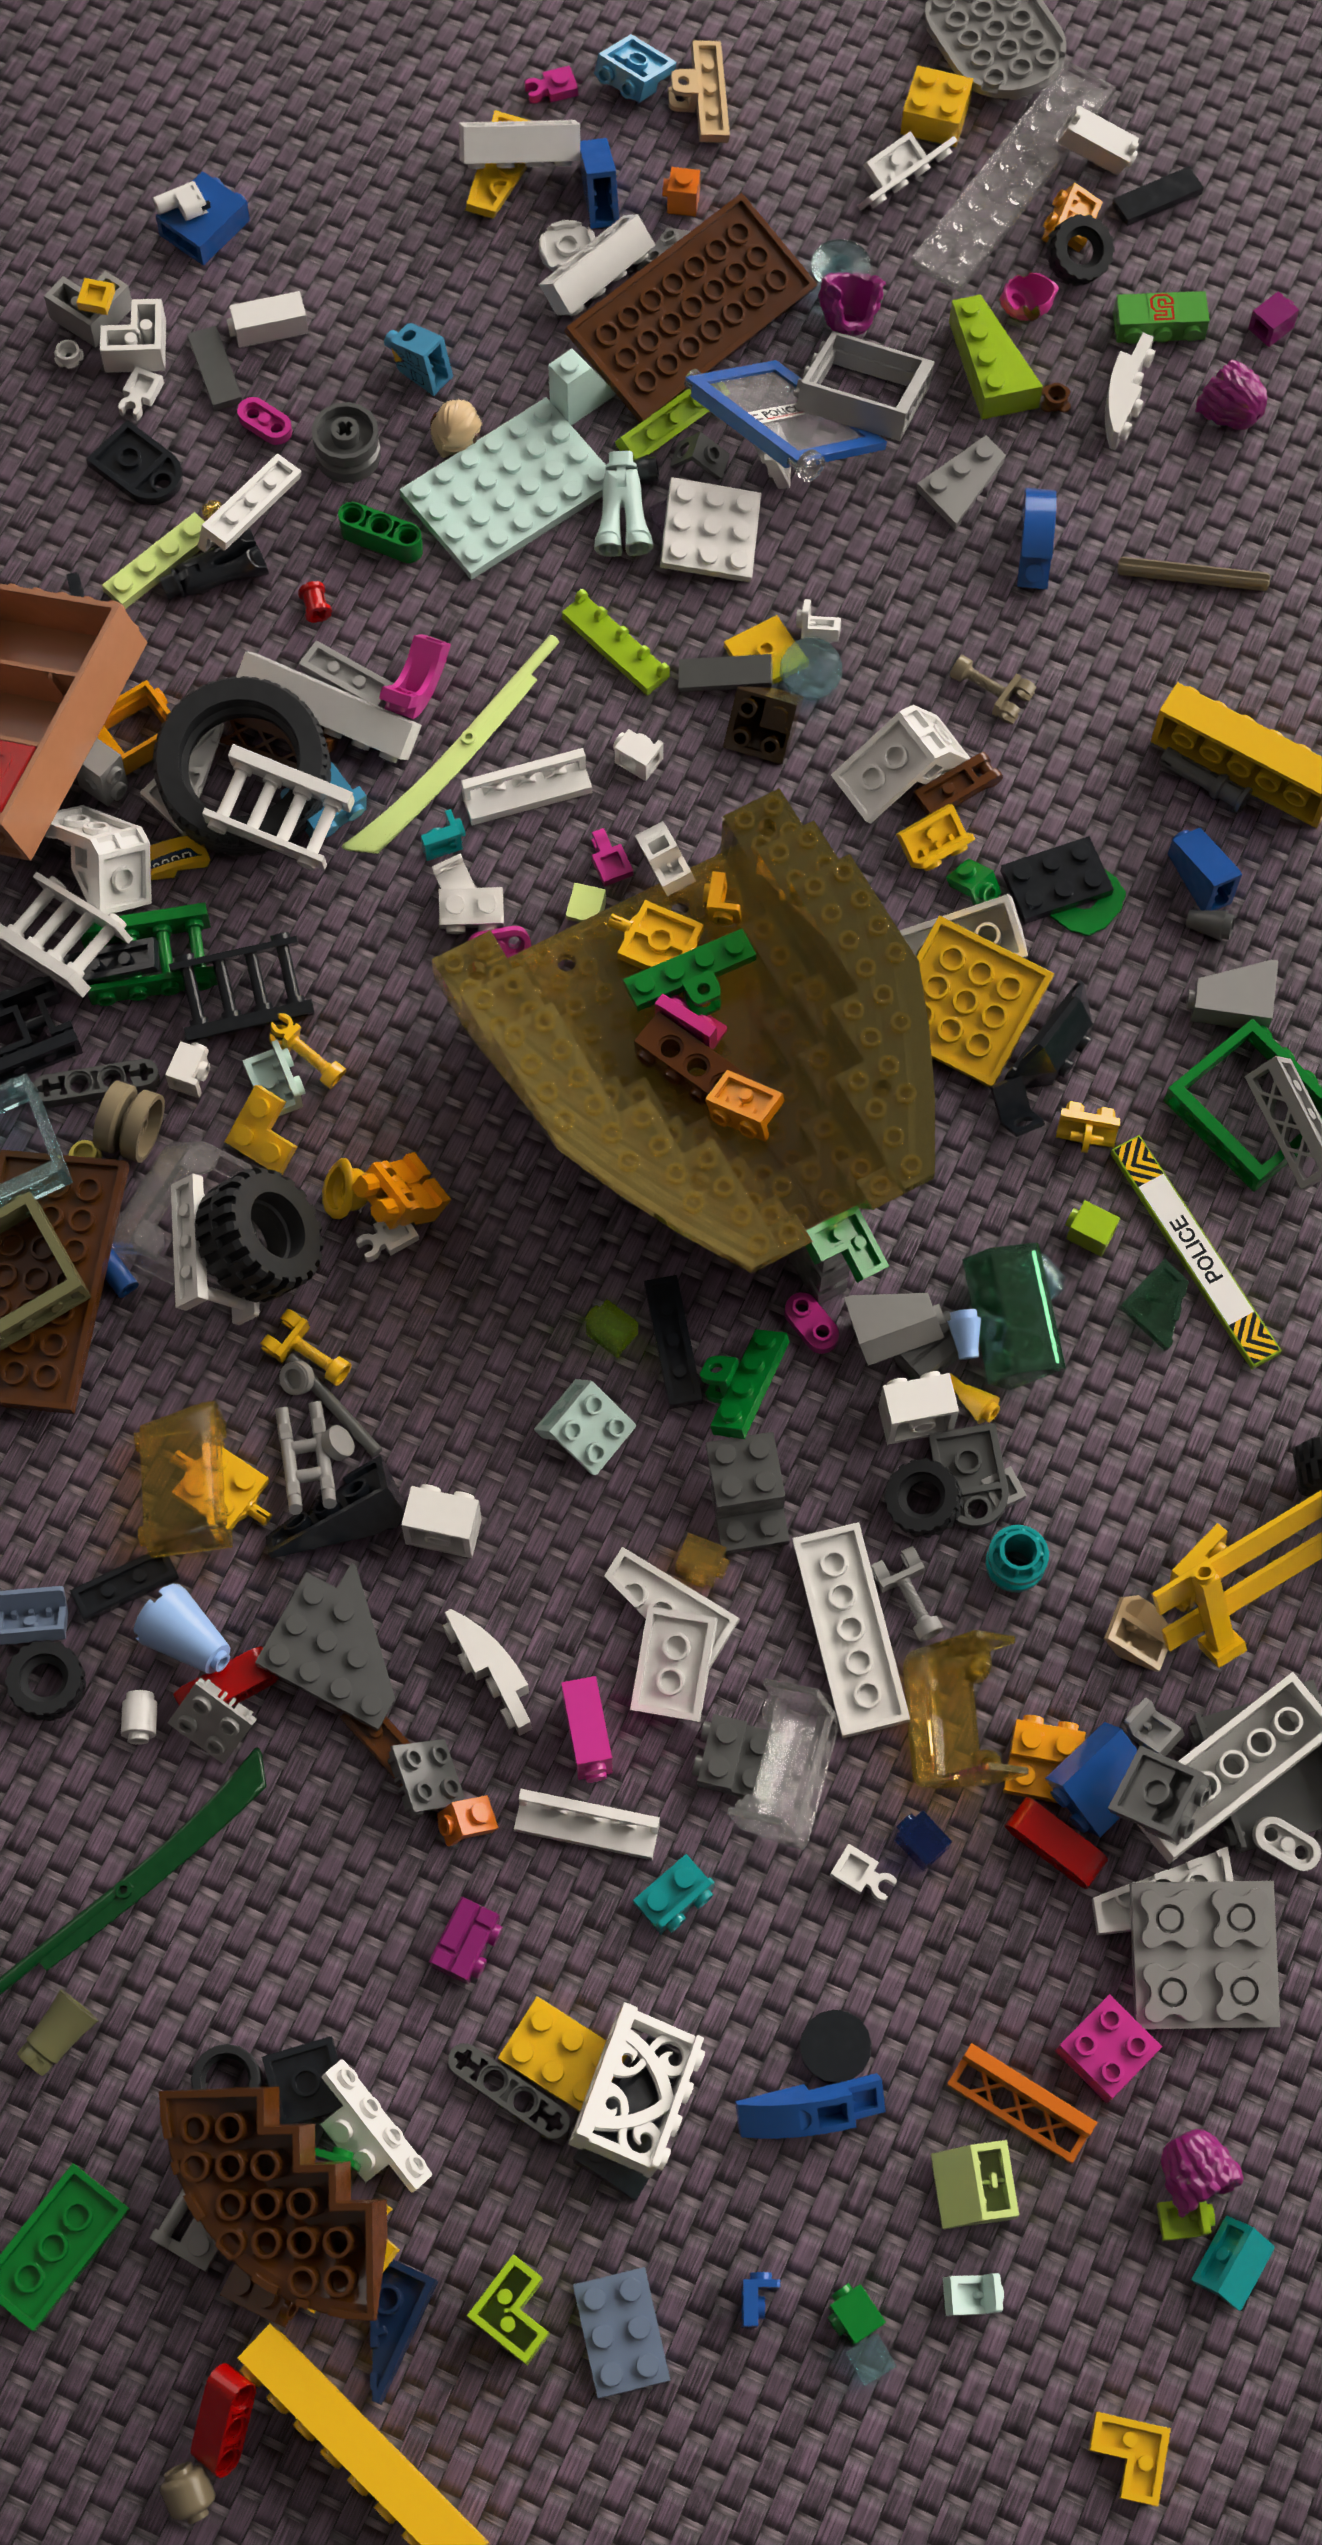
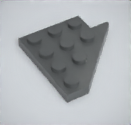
M350 1564L337 1588L306 1572L258 1656L255 1665L378 1731L395 1701V1696L356 1565Z

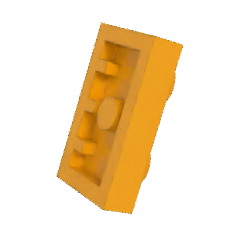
M1075 182L1066 190L1061 189L1053 200L1052 205L1055 206L1053 212L1049 214L1043 224L1045 232L1042 240L1047 242L1049 234L1055 230V227L1071 216L1074 217L1077 214L1086 216L1088 214L1096 219L1102 201ZM1079 235L1074 236L1069 240L1068 246L1079 252L1085 247L1088 239Z
M726 1070L705 1098L710 1117L716 1124L723 1127H732L748 1138L753 1139L755 1137L764 1142L770 1137L767 1128L768 1123L785 1102L783 1093L729 1070Z

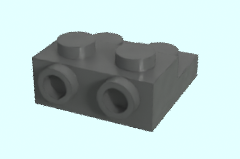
M713 1714L711 1722L704 1721L700 1741L706 1743L703 1756L696 1755L692 1775L698 1776L697 1787L765 1803L781 1733L747 1725V1721Z
M1140 1746L1108 1809L1111 1813L1142 1826L1146 1832L1178 1846L1181 1838L1188 1839L1192 1834L1195 1826V1820L1192 1816L1198 1806L1204 1807L1207 1804L1211 1795V1788L1208 1787L1210 1782L1203 1772Z

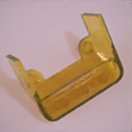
M973 1630L912 1650L906 1656L903 1664L906 1704L910 1716L908 1731L913 1779L918 1786L931 1789L988 1786L1029 1774L1028 1767L1002 1764L999 1755L995 1751L980 1750L973 1684L980 1683L988 1677L992 1665L990 1651L1014 1644L1015 1636Z

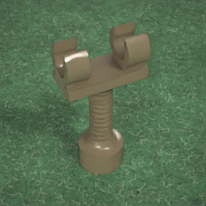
M961 655L954 664L950 677L959 682L969 679L974 684L980 685L983 689L985 688L988 692L998 696L999 699L994 704L992 714L996 717L999 716L1001 720L1008 724H1014L1021 710L1017 705L1008 700L1015 693L1021 700L1030 701L1037 688L1035 684L1028 679H1022L1016 673L1008 686L1003 687L998 682L974 670L972 667L973 661Z

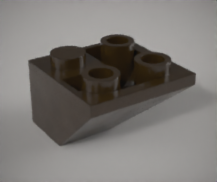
M737 687L723 748L783 764L797 725L804 696L776 688Z

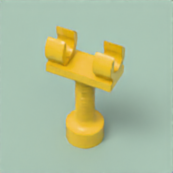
M284 1013L278 1014V1018L285 1022L287 1026L279 1024L276 1027L271 1022V1031L276 1037L283 1038L282 1041L278 1040L281 1049L288 1048L289 1052L292 1049L296 1053L298 1052L303 1059L320 1071V1081L329 1089L333 1088L344 1076L347 1069L337 1061L327 1063L324 1058L322 1059L319 1054L300 1040L301 1026L297 1023L293 1025L289 1015ZM271 1033L269 1035L270 1043L277 1040Z
M287 1309L280 1319L283 1320L282 1324L292 1330V1332L282 1344L267 1334L260 1342V1345H262L261 1349L281 1363L286 1360L294 1349L319 1367H322L326 1371L325 1379L335 1386L340 1385L349 1374L352 1364L340 1356L331 1359L304 1341L302 1338L310 1329L308 1321L301 1318L293 1310Z

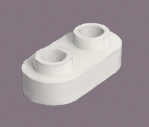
M1266 1816L1259 1819L1253 1827L1252 1837L1256 1846L1291 1868L1307 1871L1318 1864L1321 1857V1849L1318 1842L1278 1817ZM1269 1827L1275 1832L1274 1838L1270 1841L1264 1836L1265 1830ZM1301 1845L1305 1849V1854L1302 1858L1298 1859L1295 1856V1849Z

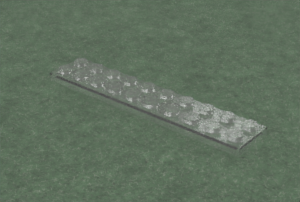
M1066 61L1058 77L1041 92L911 258V266L961 293L1071 151L1057 143L1067 118L1077 105L1098 116L1114 96L1116 86Z

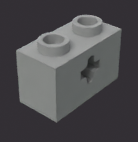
M96 738L76 777L79 787L108 807L114 800L118 801L125 795L128 781L121 755Z

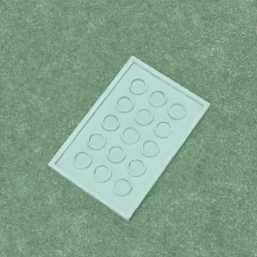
M545 397L477 440L475 444L456 453L399 490L400 497L472 580L602 497L606 465L548 398Z

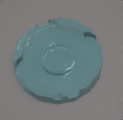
M806 637L797 640L785 651L780 662V675L791 693L804 696L803 700L815 701L827 696L837 687L842 677V662L838 652L830 643L820 638Z

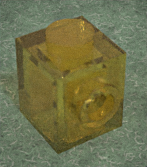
M688 1533L675 1563V1573L685 1576L686 1581L692 1585L714 1587L717 1578H724L730 1560L726 1559L727 1547Z

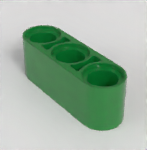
M347 502L339 508L338 518L341 535L348 542L404 563H414L422 557L421 530L415 524L356 502Z

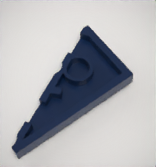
M394 2259L383 2272L377 2320L370 2321V2347L372 2348L370 2388L372 2390V2401L382 2405L438 2284V2280Z

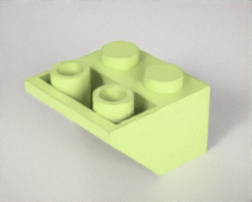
M1007 2140L973 2144L931 2154L942 2229L1014 2220L1019 2216Z

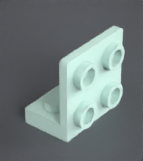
M575 1379L534 1430L543 1439L556 1440L590 1474L597 1475L635 1429L636 1424L592 1380Z

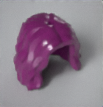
M837 272L824 275L821 280V289L818 297L827 325L832 331L845 335L857 336L865 333L871 326L874 315L880 310V302L884 295L883 287L886 285V282L877 275L870 276L869 274L858 272L852 274Z
M1232 359L1203 388V393L1197 398L1195 412H1200L1206 419L1213 420L1217 425H1227L1236 430H1246L1265 414L1268 399L1266 388L1252 369H1248L1245 364Z
M1193 2129L1171 2140L1163 2148L1161 2167L1165 2175L1164 2186L1172 2195L1173 2205L1178 2208V2216L1181 2218L1197 2209L1200 2202H1205L1215 2193L1226 2194L1232 2192L1235 2187L1241 2186L1244 2178L1241 2166L1232 2159L1228 2149L1214 2135L1207 2131Z

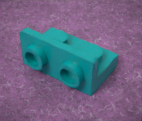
M685 1854L634 1898L633 1903L660 1935L667 1929L672 1933L686 1921L687 1918L684 1914L694 1905L697 1909H700L714 1896L711 1890L714 1889L715 1882L711 1877L707 1878L692 1859Z

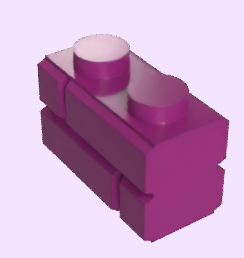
M460 1897L429 1960L430 1967L468 1985L472 1977L479 1979L487 1963V1959L483 1958L488 1944L494 1947L502 1933L503 1927L498 1925L500 1916L483 1906Z

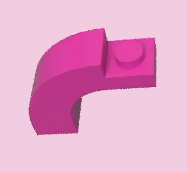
M424 634L414 635L400 676L394 684L383 686L379 699L386 701L384 709L411 719L418 717L435 691L451 644Z

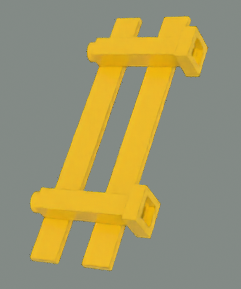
M1322 1490L1152 1593L1156 1611L1160 1616L1196 1595L1198 1608L1162 1629L1165 1646L1169 1651L1174 1650L1203 1631L1205 1634L1197 1639L1198 1646L1218 1668L1247 1651L1245 1641L1232 1629L1229 1615L1322 1559V1532L1226 1591H1223L1221 1578L1322 1517Z

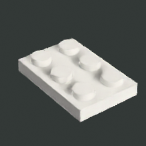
M648 1606L630 1710L700 1722L718 1618Z

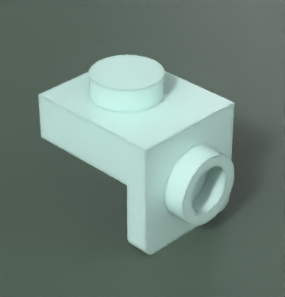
M1000 2274L943 2277L946 2316L986 2315L1003 2311L1004 2290L1001 2285Z

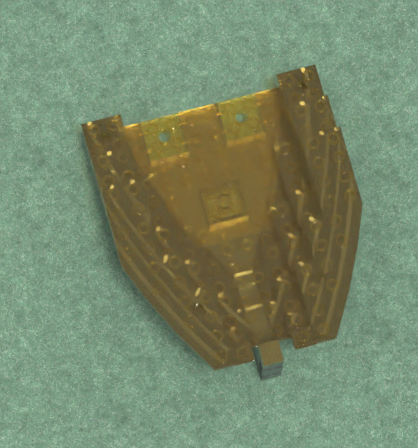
M780 788L722 816L721 853L691 867L690 870L696 882L688 885L680 892L667 896L659 883L509 958L506 957L490 930L432 959L434 978L471 1041L491 1061L501 1078L520 1097L537 1125L560 1152L611 1190L677 1233L750 1273L787 1255L810 1295L819 1304L846 1291L848 1283L846 1278L849 1277L850 1269L841 1253L814 1265L805 1245L813 1242L806 1230L856 1205L858 1208L874 1210L934 1179L935 1091L929 1022L919 960L852 856L848 854L839 859L815 821L805 825L801 823ZM712 871L726 873L727 893L725 903L740 905L742 916L740 924L732 923L731 925L723 926L716 924L714 921H709L706 907L707 902H703L705 883H711ZM645 900L668 910H671L672 906L677 903L685 904L689 910L682 915L704 924V931L697 943V947L743 928L757 954V961L717 977L721 988V1009L710 1014V1016L726 1025L727 1033L713 1050L760 1084L783 1093L785 1102L767 1125L770 1137L766 1142L755 1137L753 1139L748 1138L732 1127H723L716 1124L710 1117L707 1104L699 1105L691 1099L686 1089L680 1085L677 1087L671 1085L663 1078L662 1072L653 1066L651 1068L644 1066L636 1058L634 1040L655 1016V1005L637 1012L623 985V979L639 973L643 969L617 959V952L624 941L625 933L607 926L609 918H611L613 913L630 921L639 912ZM564 959L572 960L576 964L570 971H563L557 965ZM711 1002L704 1004L701 1007H707L710 1005ZM668 1049L663 1052V1055L669 1058L679 1054L674 1049ZM693 1068L689 1073L692 1076H701L705 1071L701 1068Z

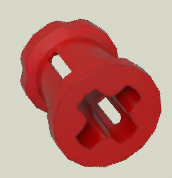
M319 581L308 582L298 590L299 598L304 601L306 607L305 618L311 623L323 622L332 613L331 606L326 603L324 596L326 592L325 586Z

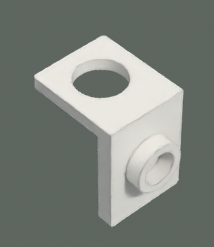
M461 853L432 866L433 873L441 889L476 888Z

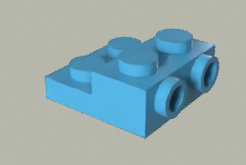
M630 34L598 54L594 75L597 76L602 84H608L620 90L623 97L640 103L656 93L658 82L671 75L672 71L676 68L677 62Z

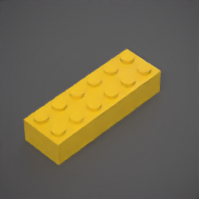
M1179 682L1176 683L1159 710L1151 742L1165 750L1171 747L1218 775L1221 773L1229 775L1230 780L1240 786L1252 788L1251 795L1317 828L1322 821V756L1312 752L1310 748L1303 744H1297L1283 737L1280 732L1256 723L1251 717L1241 715L1227 708L1224 703L1217 700L1213 701L1200 694L1195 688L1184 686Z

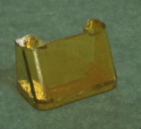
M216 1401L201 1402L141 1424L140 1432L134 1433L135 1448L137 1452H140L143 1503V1526L138 1527L140 1546H146L151 1558L233 1548L232 1530L225 1527L227 1526L228 1508L225 1504L222 1447H225L223 1438H227L226 1421Z

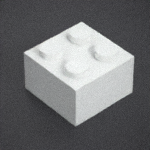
M938 1371L925 1373L920 1376V1379L907 1381L906 1378L890 1380L887 1382V1385H883L878 1406L887 1445L926 1438L931 1433L954 1430L959 1413L950 1373L940 1375Z
M422 1484L420 1488L411 1486L401 1524L405 1543L407 1545L472 1558L482 1521L479 1500L474 1499L473 1495L466 1492L457 1491L454 1492V1495L443 1493L438 1487L428 1484Z

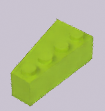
M981 294L952 300L949 324L981 420L1039 408L1043 389L1042 384Z

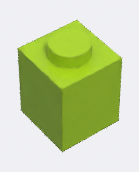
M1085 1200L1080 1210L1073 1208L1066 1221L1065 1226L1070 1228L1066 1239L1102 1257L1117 1229L1120 1217Z

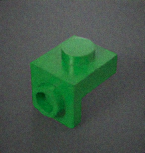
M969 858L946 877L949 887L969 896L973 906L998 898L1001 895V889L994 871Z

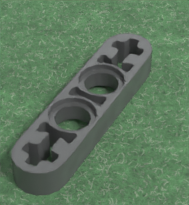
M137 1059L45 1074L34 1080L32 1093L35 1101L40 1106L52 1108L103 1099L109 1089L103 1082L105 1077L110 1074H117L121 1077L122 1082L128 1083L125 1072H130L131 1085L136 1086L138 1093L143 1090H154L160 1082V1074L157 1065L153 1061ZM143 1070H148L149 1073L148 1080L142 1081L140 1077ZM78 1079H84L89 1082V1086L84 1092L76 1093L71 1090L73 1082ZM60 1083H64L67 1094H62ZM45 1086H51L52 1089L48 1097H45L43 1094Z
M468 2043L458 2044L450 2051L448 2064L453 2074L522 2123L550 2141L562 2139L568 2133L570 2128L568 2113L561 2106L495 2060ZM467 2052L472 2053L470 2059L479 2068L482 2061L488 2063L480 2071L476 2082L471 2079L475 2075V2071L467 2066L463 2067L462 2070L457 2068L459 2064L455 2058L457 2054L464 2056ZM492 2071L501 2073L505 2079L503 2087L496 2092H491L484 2086L485 2076ZM527 2092L533 2096L534 2106L530 2111L519 2112L514 2108L513 2100L518 2093ZM541 2102L548 2105L543 2109V2112L549 2117L553 2118L556 2114L562 2116L560 2123L563 2128L560 2131L553 2129L551 2133L546 2130L547 2122L539 2116L537 2123L530 2120L538 2113Z

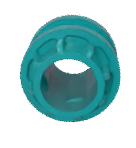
M1024 1525L1007 1526L1001 1529L990 1543L985 1559L987 1573L993 1583L1003 1590L1009 1592L1027 1591L1036 1586L1043 1577L1049 1561V1549L1042 1535L1033 1528ZM1011 1551L1019 1552L1028 1559L1029 1564L1025 1566L1014 1565L1007 1560L1005 1553Z

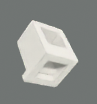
M630 729L626 733H620L613 744L615 763L644 781H647L663 759V742L658 740L653 744L646 735L636 734Z
M180 1041L165 1074L169 1088L200 1098L202 1092L199 1083L206 1080L210 1070V1063L207 1060L208 1048L199 1043L193 1042L190 1045Z

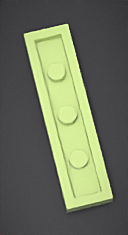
M195 512L102 584L103 591L113 601L119 602L127 609L160 582L159 578L171 574V568L175 570L177 565L190 559L201 550L198 548L201 526L205 521Z

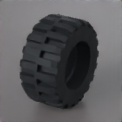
M257 1167L246 1169L214 1186L207 1192V1195L199 1203L198 1209L200 1210L196 1213L195 1224L198 1227L195 1229V1239L200 1243L198 1251L201 1258L204 1257L208 1264L206 1266L210 1274H215L218 1278L217 1282L223 1288L231 1289V1294L239 1298L245 1297L247 1301L268 1302L305 1284L315 1275L323 1255L320 1251L324 1247V1238L320 1237V1232L322 1231L321 1222L317 1221L315 1217L316 1210L313 1204L310 1205L306 1200L307 1195L302 1189H297L294 1186L295 1182L289 1177L282 1178V1173ZM252 1221L261 1230L267 1244V1249L258 1240L252 1226Z

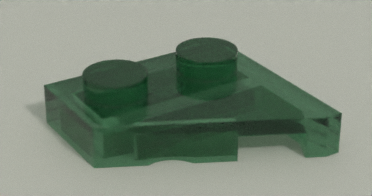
M1164 1259L1122 1302L1119 1308L1156 1344L1166 1351L1173 1343V1332L1176 1322L1179 1321L1182 1310L1181 1303L1186 1295L1189 1281Z

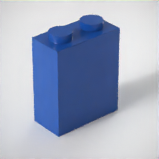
M202 171L192 181L197 185L205 201H210L211 208L207 209L208 213L186 221L177 207L161 215L157 214L155 217L159 235L204 266L250 221L248 203L240 193L232 192L218 178H212Z
M1106 1722L1102 1723L1045 1778L1053 1789L1050 1792L1051 1796L1059 1805L1067 1808L1072 1814L1069 1818L1071 1823L1080 1832L1085 1833L1087 1831L1098 1837H1101L1121 1818L1111 1813L1108 1807L1137 1752L1136 1747L1122 1728Z

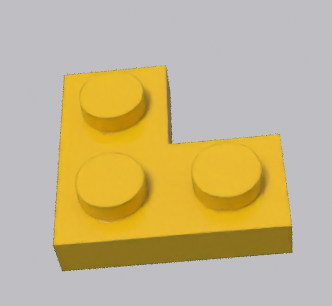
M255 1085L224 1142L268 1170L271 1169L283 1175L297 1146L271 1129L286 1101L264 1087Z
M1096 2411L1094 2413L1088 2451L1125 2459L1120 2499L1158 2507L1171 2428Z

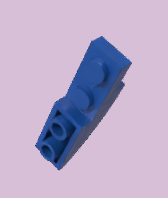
M877 2073L808 2090L802 2084L735 2101L739 2134L744 2138L779 2139L833 2133L856 2128V2119L886 2112L882 2079Z

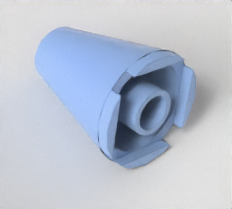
M170 1584L160 1589L158 1592L162 1596L155 1603L149 1599L137 1616L134 1625V1633L138 1635L137 1641L144 1646L207 1674L223 1670L230 1661V1646L192 1596L180 1584Z

